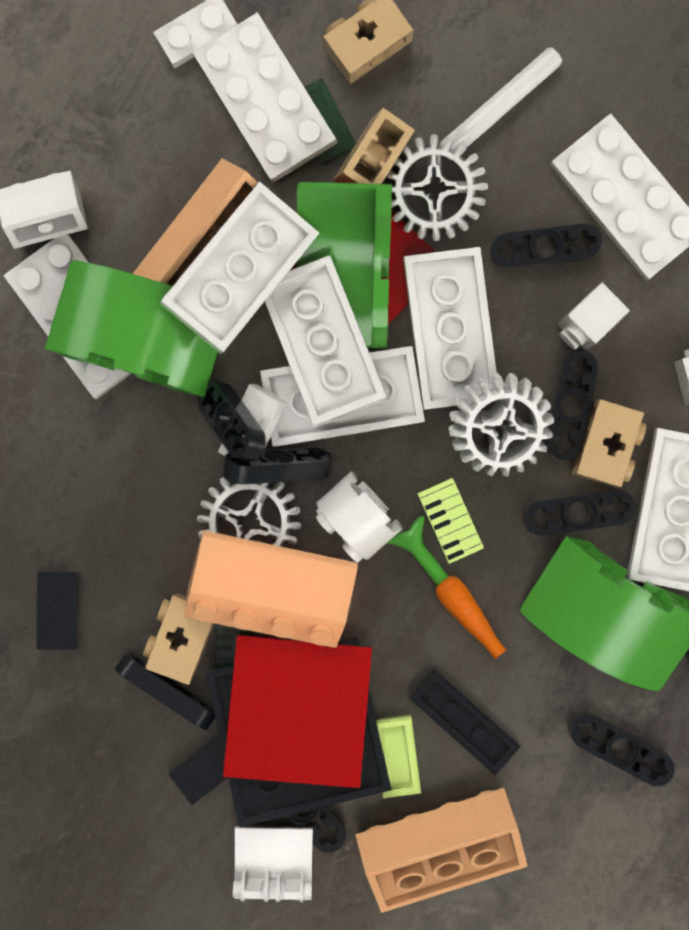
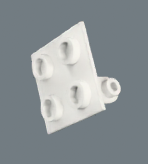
M235 826L234 899H240L241 901H245V899H264V902H268V899H276V902H280V900H299V902L311 900L313 828Z

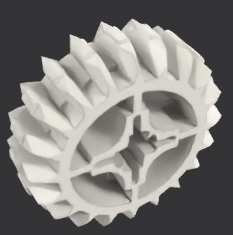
M431 135V147L428 148L425 147L421 137L416 138L415 144L418 151L414 153L408 145H405L402 151L407 156V159L403 161L398 157L394 165L400 168L398 173L389 171L386 176L388 179L395 180V186H392V193H395L396 199L392 200L391 208L398 205L401 209L400 212L393 216V220L398 222L406 216L409 222L405 225L404 231L407 233L413 229L415 224L419 225L418 238L420 239L425 237L427 228L433 229L432 237L434 241L440 240L441 228L446 229L449 238L455 237L453 224L457 223L463 231H466L469 226L463 217L466 214L474 220H477L479 217V213L471 208L472 204L484 206L486 203V199L483 197L475 196L476 190L483 191L488 189L487 183H476L475 177L485 174V168L480 167L473 171L470 164L479 158L478 155L474 153L465 160L461 155L466 151L467 144L461 143L455 152L451 150L453 137L447 136L445 139L444 147H438V135ZM429 155L426 178L421 182L405 183L406 175L412 165L419 159ZM441 155L455 161L463 170L467 181L447 179L442 172ZM434 167L436 168V177L441 179L440 183L444 181L446 186L456 187V189H447L439 193L437 208H435V199L430 197L431 193L427 194L426 190L416 189V187H424L432 183ZM467 193L462 208L453 216L442 219L443 200L450 194ZM405 195H418L425 198L429 205L430 219L414 212L409 206Z
M494 372L492 383L488 384L484 377H479L478 384L480 388L474 390L470 385H466L465 391L469 397L467 400L462 397H456L455 403L461 410L450 412L449 417L455 424L449 426L448 431L451 436L456 437L452 441V445L456 451H461L460 458L464 463L472 461L471 466L477 472L485 466L486 473L493 476L497 469L500 468L503 476L508 477L510 467L515 466L518 472L523 473L524 466L522 462L528 459L530 463L536 464L537 458L533 453L536 450L546 452L547 449L541 440L553 438V433L547 426L554 423V417L550 413H546L551 408V405L547 399H541L543 392L539 387L531 389L532 383L527 378H523L518 382L516 375L509 373L503 382L501 375ZM496 400L495 405L491 409L481 411L487 404ZM514 400L521 401L528 406L529 423L523 422L520 417L515 416ZM503 420L508 422L507 424H502ZM500 425L499 430H496L494 426ZM472 427L479 428L482 433L488 434V449L479 446L473 441ZM520 439L516 444L507 448L510 442Z
M223 477L220 479V483L225 489L222 493L214 487H210L208 490L209 494L216 498L214 504L206 500L201 501L200 506L211 510L209 516L199 515L197 517V521L200 523L209 522V529L204 531L221 534L219 530L220 516L233 523L237 531L236 537L242 538L245 531L241 527L244 525H240V519L232 517L231 514L248 516L254 510L257 503L255 513L258 515V518L255 520L260 519V525L268 528V531L262 528H252L245 535L244 539L250 540L254 535L261 534L276 539L273 545L284 547L285 541L291 544L298 543L299 539L288 533L289 529L297 530L302 528V523L290 522V515H297L301 510L299 507H293L288 510L286 503L292 501L295 496L293 493H289L282 498L278 494L285 486L283 482H278L273 489L268 487L270 483L235 484L231 486L230 482ZM244 490H256L253 499H251L250 504L244 510L239 511L224 506V503L232 495ZM267 495L276 503L280 511L281 528L273 526L263 518L262 510ZM203 530L198 532L200 538L202 536Z

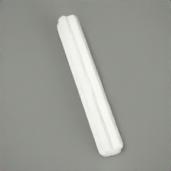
M552 47L547 48L448 135L453 137L451 150L456 152L461 143L467 144V147L554 72L562 63V58ZM446 138L440 142L439 147H444Z

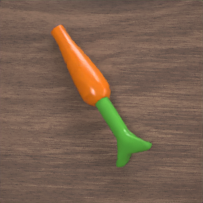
M419 516L414 520L409 531L399 532L386 544L401 547L415 557L437 585L435 594L440 603L496 659L506 651V648L496 637L487 618L466 585L458 577L448 576L424 546L422 532L425 517Z

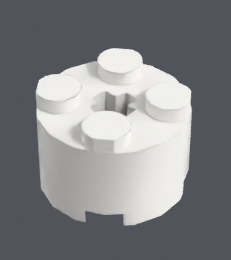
M350 472L317 502L318 509L316 512L318 515L316 519L328 533L338 532L344 541L342 547L358 563L363 558L366 560L370 559L398 534L403 527L397 519L390 523L391 519L386 514L389 508L364 481L357 486L355 484L358 481L357 476L354 472Z

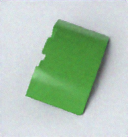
M300 182L297 184V214L316 229L319 234L297 260V268L330 255L367 348L387 349L389 279H381V277H389L392 184Z
M73 260L70 263L45 350L71 360L113 371L119 369L135 374L136 378L177 392L203 398L205 397L217 356V351L159 304L173 286L93 263Z
M566 536L522 604L521 613L549 638L586 663L629 684L652 691H659L689 649V600L683 595L670 592L648 581L645 582L643 587L625 577L628 573L626 568L603 553L593 543Z

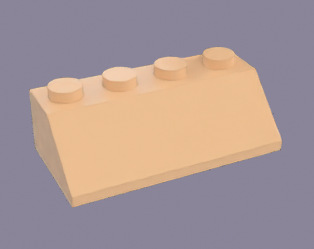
M222 158L133 274L173 286L258 182L247 171Z
M203 530L188 584L183 617L336 648L346 624L358 563Z
M504 788L494 791H483L475 797L459 802H449L440 808L421 814H411L402 820L383 826L376 825L364 832L355 834L365 874L381 913L528 867L518 826Z

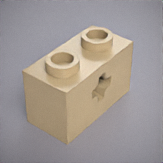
M365 0L358 6V12L347 20L344 17L340 18L326 29L327 34L323 36L324 49L349 84H352L412 42L413 28L393 0ZM363 31L366 35L373 32L372 40L369 41L366 37L359 39V32Z
M382 108L371 118L333 179V182L382 184L415 129L385 108Z
M601 399L594 401L587 421L582 448L576 456L571 474L614 488L622 487L623 481L629 482L635 467V460L631 459L634 446L641 444L647 425L642 423L644 413ZM615 436L614 443L619 445V449L610 452L608 455V447L603 445V440Z
M176 593L172 595L171 600H163L156 619L162 622L157 637L153 635L149 637L143 657L148 658L145 669L189 685L194 679L214 623L183 617L186 596ZM183 628L185 629L183 636L189 640L188 642H183L178 647L174 645L175 638L170 635V632Z

